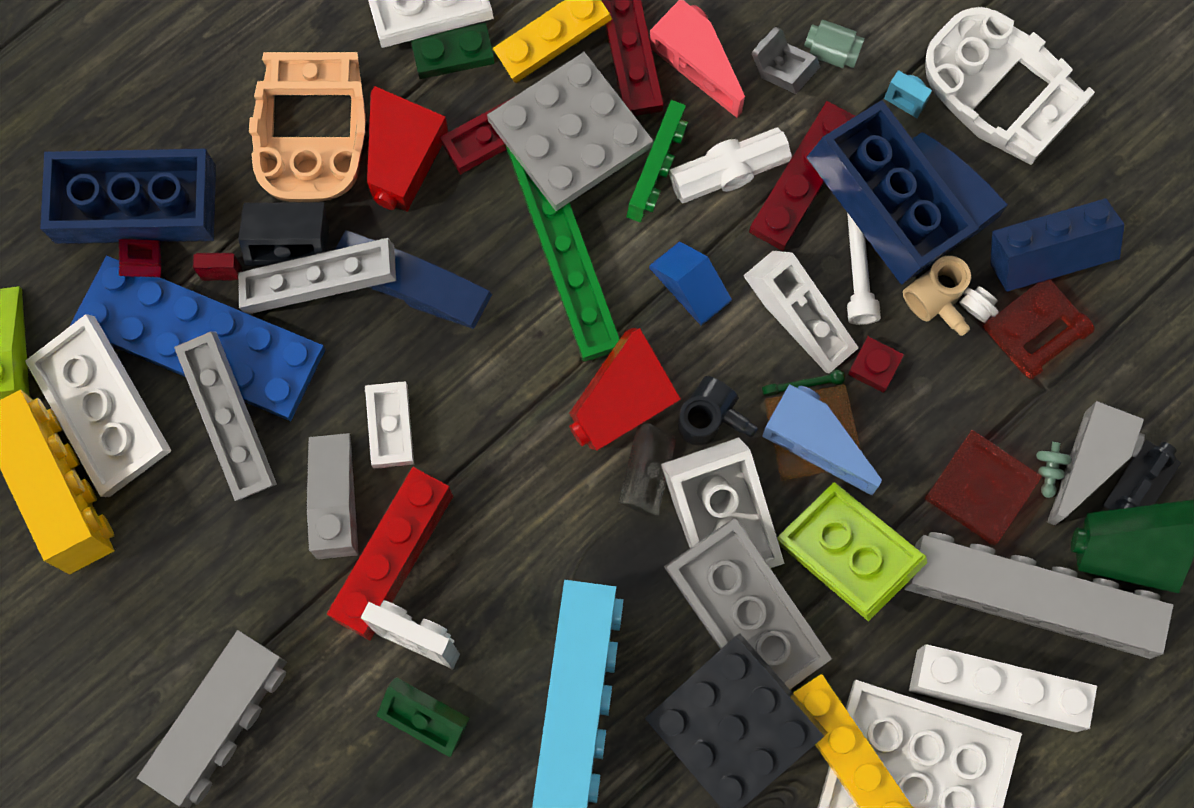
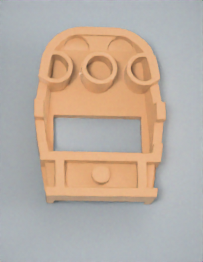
M263 52L262 60L266 65L264 81H257L254 95L256 99L253 117H250L249 133L252 135L253 142L252 164L257 181L271 196L289 202H321L345 194L353 187L358 177L366 126L357 52ZM275 95H350V137H273Z

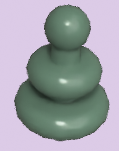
M1052 442L1051 451H1038L1036 454L1038 460L1047 462L1046 467L1042 466L1038 469V474L1045 477L1041 493L1046 498H1051L1056 494V479H1063L1065 477V472L1059 469V465H1068L1072 462L1070 455L1059 453L1061 443Z

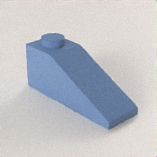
M789 384L767 423L762 437L860 490L873 495L882 479L828 405L820 401V396L810 388L805 386H798L796 388Z

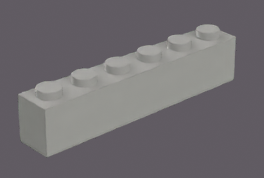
M931 532L929 536L923 535L915 544V548L926 556L928 563L905 585L904 590L1149 659L1164 654L1173 604L1160 601L1161 596L1159 594L1145 590H1135L1134 593L1119 590L1118 583L1107 579L1094 578L1093 582L1077 578L1078 573L1068 568L1052 567V571L1036 566L1035 560L1025 556L1012 555L1011 559L995 555V549L989 546L970 544V548L955 544L953 537L942 533Z

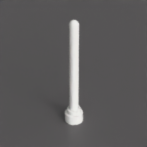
M847 213L854 295L850 297L851 302L847 304L848 322L856 325L872 324L879 321L881 315L879 301L875 300L873 293H870L866 237Z

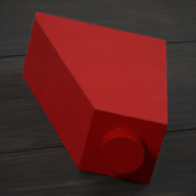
M376 86L371 91L367 183L371 195L374 197L373 200L377 204L389 210H395L397 207L408 212L442 146L440 137L448 133L446 117Z
M631 328L624 332L569 412L574 421L569 427L581 446L587 444L589 448L597 451L681 400L640 328Z

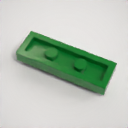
M673 100L670 101L630 200L627 218L641 223L646 210L653 213L661 190L656 189L655 186L659 176L667 178L675 158L674 155L669 154L673 141L681 143L689 123L682 119L686 105Z

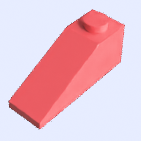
M679 0L650 30L651 49L738 118L743 110L745 95L716 32L701 8L696 5L690 6L684 0Z

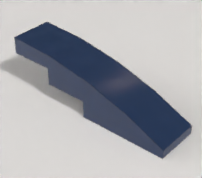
M346 230L335 250L375 240ZM394 248L396 281L371 286V288L402 299L412 308L474 329L492 293L452 272Z

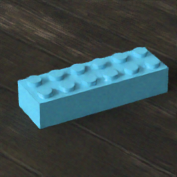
M564 580L532 808H588L589 802L597 803L600 774H592L594 758L603 759L606 730L598 729L600 715L609 716L612 686L604 685L606 672L614 673L618 642H611L610 637L611 630L620 631L624 600L616 598V586Z

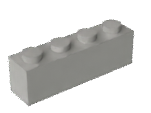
M237 630L137 779L179 807L190 808L192 803L199 804L212 786L209 778L217 766H225L233 756L237 745L233 742L243 728L248 730L259 717L262 708L258 705L266 693H273L282 683L286 675V671L283 668L287 661Z

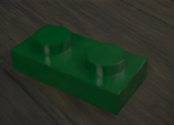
M486 23L411 40L419 80L495 64Z
M397 677L388 686L377 713V717L448 757H451L457 749L470 720L469 717Z

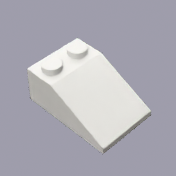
M739 437L661 464L672 501L690 548L731 519L736 518L770 569L785 564L751 451Z

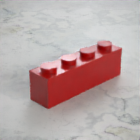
M412 467L328 610L327 615L331 619L369 641L371 640L375 632L361 619V616L368 602L380 607L383 600L392 603L453 498L448 485Z

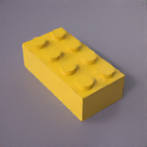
M19 390L0 400V470L43 560L70 575L114 552L115 550L109 540L114 537V532L103 514L97 515L92 505L93 502L97 501L96 495L86 479L80 480L75 470V467L80 465L79 460L68 443L63 445L58 435V432L63 429L52 409L46 410L39 398L33 400L22 390Z

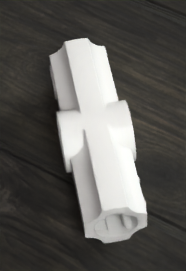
M777 127L741 142L737 139L723 141L712 147L706 156L670 169L669 176L674 192L683 204L721 188L725 192L738 189L749 183L754 178V175L789 162L792 155L784 132Z

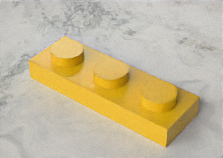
M564 0L493 47V50L513 81L517 83L611 21L612 17L601 0Z

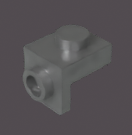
M774 27L752 52L761 78L794 94H797L820 68L817 56L789 45L783 30Z

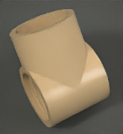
M941 257L935 261L931 269L903 290V297L910 309L923 321L928 322L939 314L951 329H954L960 336L965 335L970 330L969 325L964 321V317L953 306L961 298L970 283V269L958 257ZM945 275L950 277L956 287L947 288L939 282L938 276Z

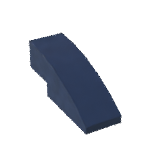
M923 132L912 139L979 227L969 237L970 239L1002 215L1008 204L962 159Z

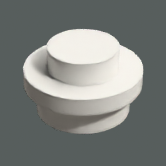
M980 286L975 291L971 288H966L963 293L965 297L960 301V304L970 314L985 323L990 316L995 317L999 313L994 307L997 299Z

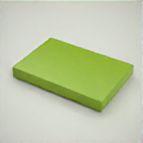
M835 482L777 537L779 545L867 621L928 563L923 553Z

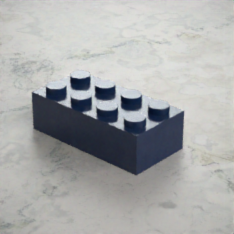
M883 100L823 136L806 157L901 285L934 264L939 258L944 257L959 247L979 229Z
M206 149L44 152L40 229L55 244L119 242V239L158 240L160 242L214 241L216 164Z

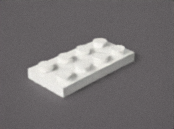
M85 314L25 361L100 497H110L171 452L169 445L95 316Z

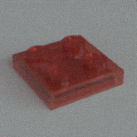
M971 430L924 499L995 546L1042 476Z

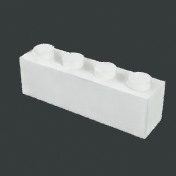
M926 644L917 650L909 692L1072 732H1079L1090 729L1097 686Z

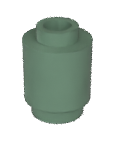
M822 19L819 26L811 25L804 47L810 48V54L817 56V59L840 68H844L845 65L854 68L865 38L857 36V31Z

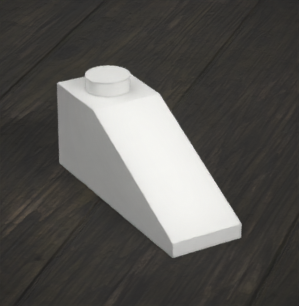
M772 251L743 275L769 312L826 373L832 372L859 348L793 253Z

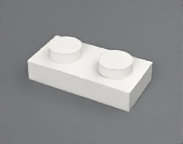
M406 381L365 386L371 466L375 469L413 465L414 455Z

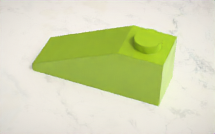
M20 286L0 289V400L19 390H22L30 397L28 367L25 362L27 360L22 288Z

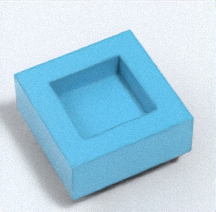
M898 70L889 84L884 99L918 118L925 108L932 90L926 87L920 78L914 75H906Z

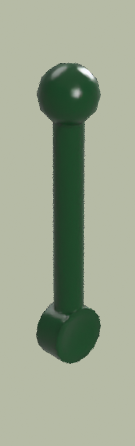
M836 369L826 376L779 385L769 384L762 387L763 395L768 397L785 392L789 384L796 388L798 386L811 387L827 383L841 385L845 381V374L843 371Z

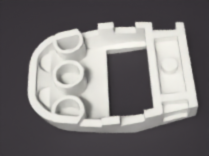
M976 7L963 10L956 14L935 35L928 46L925 62L928 82L939 99L978 138L1032 165L1076 114L1086 106L1095 92L1090 87L1084 92L1069 77L1073 69L1062 58L1058 61L1044 47L1046 41L1033 32L1030 36L1013 26L1014 20L989 8ZM1018 62H1021L1029 70L1049 83V85L1007 131L999 126L994 128L979 117V114L974 109Z

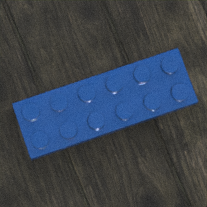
M107 255L70 324L71 326L85 314L95 316L113 347L184 377L186 376L174 347L208 332H217L244 402L289 421L292 420L325 352L324 346L160 277L119 276V260Z

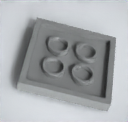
M585 52L487 114L488 122L555 211L653 146L652 138Z

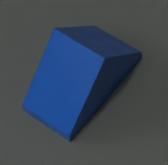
M680 241L649 265L650 270L700 326L732 300L708 256Z

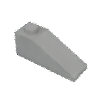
M1098 401L1085 411L1070 454L1072 462L1066 466L1065 477L1061 480L1047 523L1052 525L1058 524L1132 456L1136 457L1145 438V434L1140 433L1144 419Z
M350 433L309 437L307 523L309 551L316 559L359 555Z

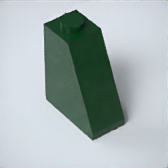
M1194 500L1087 513L1083 527L1075 529L1071 540V552L1076 553L1078 571L1179 593L1194 558Z

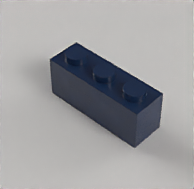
M1105 198L992 231L991 267L1005 290L1011 291L1118 260L1121 254L1124 223Z

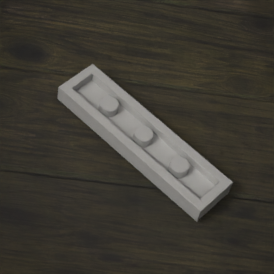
M389 238L238 272L239 308L244 313L252 314L396 281L394 244Z
M211 331L175 346L174 349L234 500H241L277 485L217 332Z

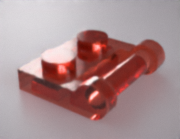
M1051 279L1038 282L995 317L988 320L983 326L1018 369L1029 379H1034L1043 371L1042 366L1079 338L1086 339L1095 331L1091 320L1083 313H1079ZM1060 318L1068 326L1033 354L1028 353L1023 348V346Z

